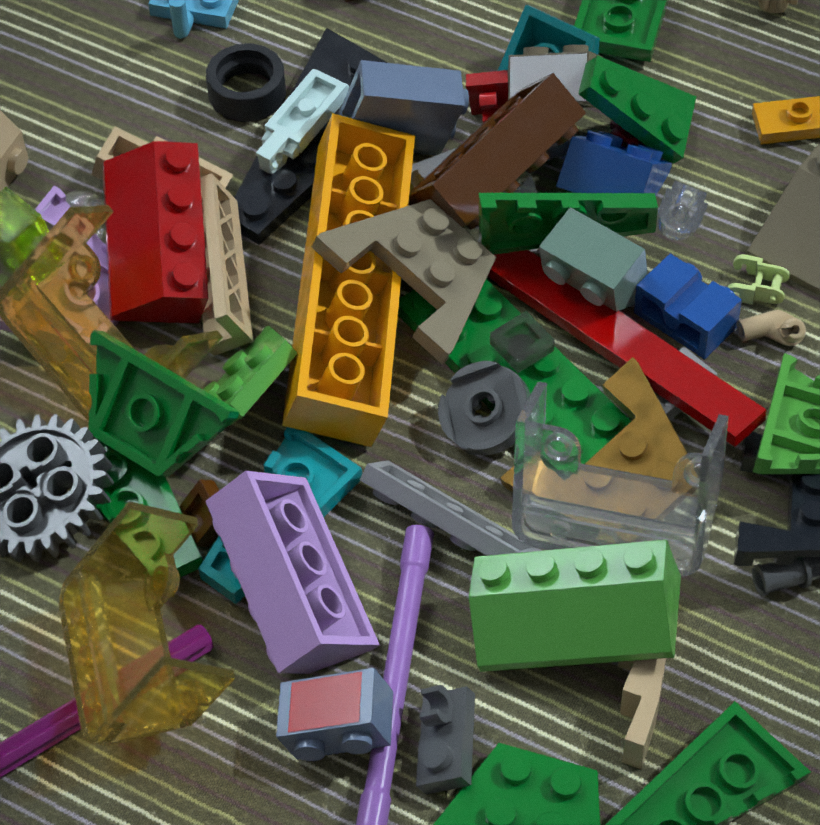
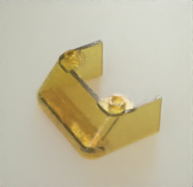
M109 205L70 207L0 289V318L88 421L89 410L92 405V398L89 393V374H96L97 346L90 345L92 331H104L133 348L88 295V292L99 280L101 265L98 256L87 242L114 212ZM218 330L182 336L174 346L168 344L154 346L146 352L145 356L185 379L218 344L223 336Z
M129 501L68 575L62 585L59 596V612L81 732L87 743L109 747L189 727L203 715L235 679L234 671L231 669L175 659L170 656L160 609L178 590L180 575L176 569L174 554L199 526L197 517Z

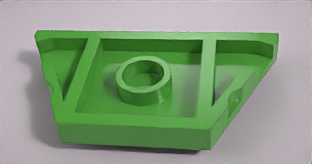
M266 326L245 351L241 350L227 360L222 367L226 373L217 383L215 381L211 382L202 390L240 411L238 418L232 422L234 423L248 412L297 355V352L273 328Z
M784 353L779 367L753 469L754 473L820 474V375L814 381L796 370L795 366L798 359Z

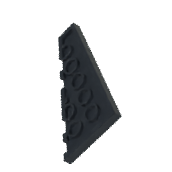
M326 28L292 92L312 69L327 74L348 84L350 87L361 60L388 62ZM341 106L338 108V110H337L334 114L339 115V111H340ZM328 122L302 153L299 152V155L294 159L288 157L286 163L273 174L259 168L260 164L256 156L234 197L238 202L242 235L260 245L312 197L318 145Z

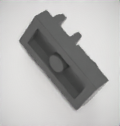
M443 685L421 689L423 703L422 712H420L421 736L418 746L416 787L428 795L470 786L475 693L467 686L448 691Z

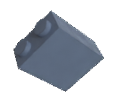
M361 60L340 108L339 115L415 135V154L439 155L442 153L447 141L453 139L456 123L460 115H464L467 111L469 94L467 89H463L461 71Z

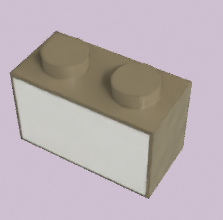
M587 45L563 46V53H549V48L525 47L523 48V54L509 55L508 100L525 86L554 73L582 108H596L581 97L578 92L585 65L596 57L597 54L590 52Z

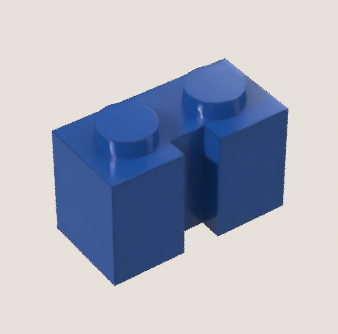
M670 253L636 285L634 313L705 360L737 328L736 323L739 320L742 299L736 296L728 287L719 285L714 281L709 285L702 282L701 273L694 265L685 263Z

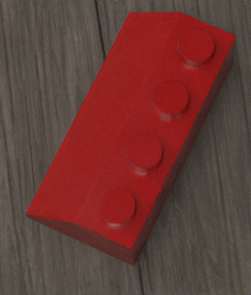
M152 141L108 159L103 163L110 320L199 324L209 297L198 143Z

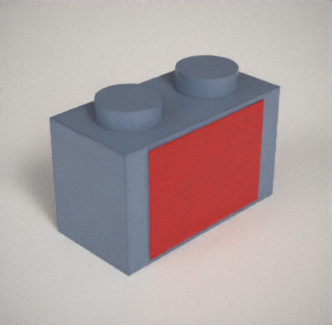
M375 668L281 682L276 737L297 760L301 759L304 761H317L324 758L325 755L345 752L365 754L370 752L372 748L391 746L393 690Z

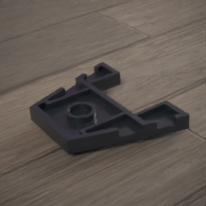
M751 432L743 439L740 471L754 473L753 469L762 438L761 434ZM760 474L789 480L787 530L740 521L735 537L734 565L752 566L754 559L774 558L775 565H793L795 557H820V474Z

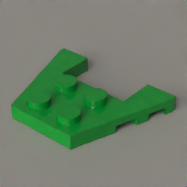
M498 743L472 775L471 785L460 790L433 825H600L598 772L595 769Z

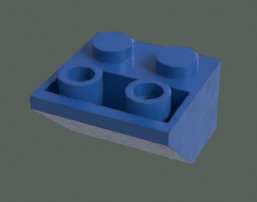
M588 131L587 136H572L556 186L574 193H655V196H657L673 163L662 160L663 152L641 144L638 146L628 144V147L621 146L623 138L603 131H599V133Z

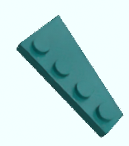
M287 427L284 432V440L278 450L272 451L264 463L263 473L306 478L323 517H325L360 482L362 468L311 433ZM218 536L198 568L200 578L234 604H237L245 594L238 578L231 570L230 558L221 537Z

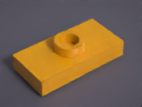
M820 96L753 103L752 116L760 144L820 138Z

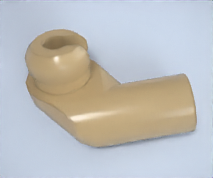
M772 310L740 319L736 323L737 332L742 342L765 336L785 346H795L803 340L806 334L804 322L781 310Z

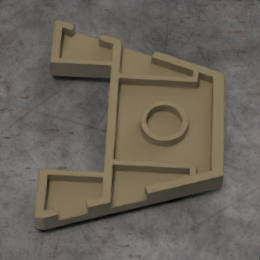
M431 199L322 232L316 236L311 246L341 274L369 251H372L435 307L437 311L417 327L412 338L441 364L445 363L452 353L496 258Z

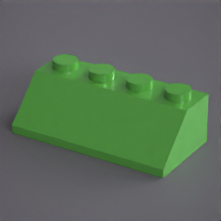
M667 539L474 557L469 604L477 667L480 672L675 658L681 574Z

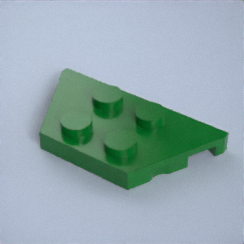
M92 331L90 345L97 346L96 374H89V393L92 398V405L89 410L88 429L93 434V437L156 476L169 477L238 418L240 411L106 332Z

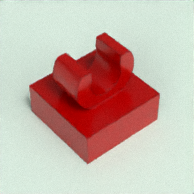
M508 70L466 74V89L469 94L471 114H482L483 123L508 101Z

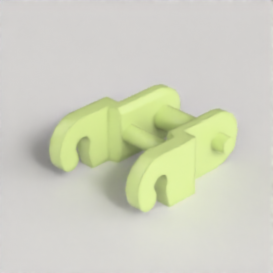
M745 254L736 256L733 262L734 268L740 270L742 265L746 264L747 274L755 275L756 278L755 283L752 285L731 283L727 286L734 293H739L742 303L753 305L754 300L770 304L782 303L785 294L780 290L781 283L789 280V271L781 266L762 263L763 258ZM762 280L771 281V287L761 285Z

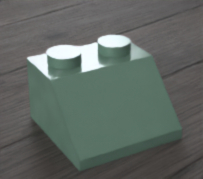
M571 207L539 246L543 271L552 281L560 285L567 283L579 290L582 296L596 306L603 304L616 312L635 305L636 285L648 275L644 248Z

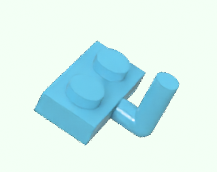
M150 0L148 5L151 16L171 19L174 35L177 38L183 39L188 36L193 23L227 29L239 0Z

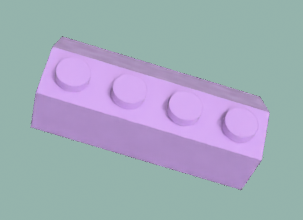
M244 471L206 500L213 518V527L222 539L230 558L231 570L241 584L249 603L250 615L257 622L267 646L268 658L278 673L309 674L372 651L380 646L306 478Z

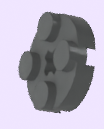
M480 361L465 366L450 379L453 384L447 390L446 396L441 395L438 404L440 425L444 433L468 454L492 455L512 446L517 440L525 438L530 431V417L532 414L530 391L526 383L514 371L501 366L499 363ZM488 398L492 404H495V408L489 416L485 418L481 415L475 416V411L482 407L481 400Z

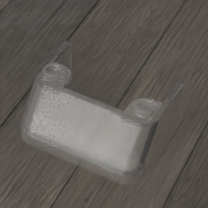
M537 382L516 419L512 529L517 538L528 546L545 550L667 539L681 576L695 573L700 568L706 553L722 484L729 416L718 415L703 453H688L682 456L675 465L671 481L582 464L581 445L577 437L565 428L545 424L547 383Z

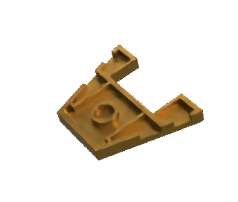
M632 357L602 386L604 393L633 420L567 481H564L530 450L500 477L502 485L506 489L516 494L520 492L537 500V504L552 511L556 509L576 518L580 524L620 543L640 542L701 486V478L639 363Z

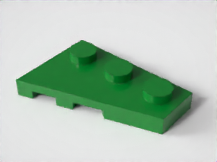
M598 55L586 63L578 92L581 97L644 145L662 151V158L674 164L684 158L697 96Z

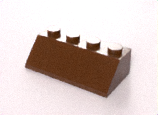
M554 73L517 91L410 191L408 205L431 199L462 228L467 226L469 230H472L479 225V193H513L520 186L516 179L526 170L530 174L542 166L549 159L546 151L555 142L560 146L576 134L579 129L575 123L586 112Z

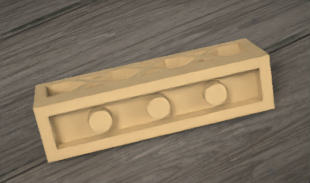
M211 173L200 178L209 297L202 314L205 348L213 356L252 342L253 335L238 202Z

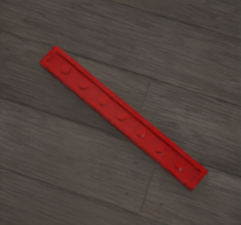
M522 250L494 255L496 258L489 271L488 278L619 368L624 366L633 357L639 363L655 393L734 447L766 420L767 409L622 312H616L603 304L596 306L586 300L579 290L569 284L560 285L552 281L543 271L541 258L531 251Z

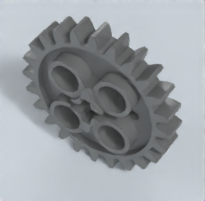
M54 414L48 424H46L40 415H35L32 427L29 428L19 419L16 422V432L11 435L7 430L1 428L0 557L4 558L9 553L17 562H21L27 552L35 562H39L43 549H47L56 558L58 557L60 543L65 542L73 549L76 547L74 534L77 532L86 536L91 534L90 529L85 524L89 519L102 520L103 516L98 512L96 506L97 504L110 503L111 499L104 492L103 488L114 484V481L106 472L112 468V464L104 455L106 452L105 448L93 437L90 430L86 426L81 429L72 418L64 424L59 416ZM71 488L67 494L63 495L67 489ZM31 514V516L23 522V520Z

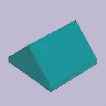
M525 5L498 71L508 70L509 55H521L525 47L549 48V53H563V46L587 45L590 52L599 55L600 38L530 5Z

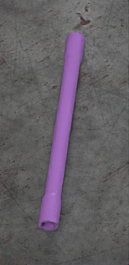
M411 525L405 531L400 560L401 575L383 679L393 690L391 746L372 748L365 788L360 797L356 825L388 824L392 776L424 578L429 569L434 532L423 525Z

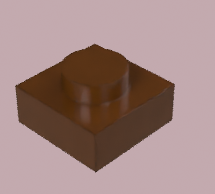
M199 479L179 506L197 547L209 548L219 536L213 527V518L206 504V500L219 491L214 480Z

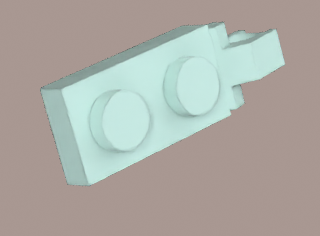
M312 69L264 125L266 132L261 139L263 145L256 152L260 164L259 168L273 174L286 163L288 157L294 159L299 155V152L302 153L328 122L332 113H335L343 104L349 85L316 69Z

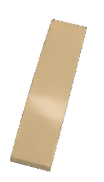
M666 658L618 662V667L630 671L622 690L620 714L633 718L624 741L622 763L641 770L656 725Z

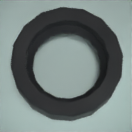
M253 43L235 44L222 49L213 56L206 68L209 102L214 110L226 119L239 122L263 119L279 109L286 97L283 62L277 53L266 46ZM244 73L263 75L270 80L262 88L250 92H237L223 86L231 77Z

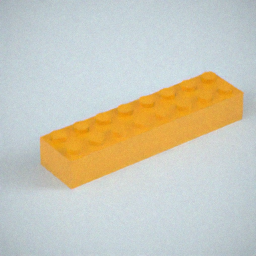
M334 113L330 117L317 151L292 345L297 355L290 362L282 426L372 447L388 418L401 277L372 251H369L341 274L311 246L316 236L322 232L408 206L415 135Z

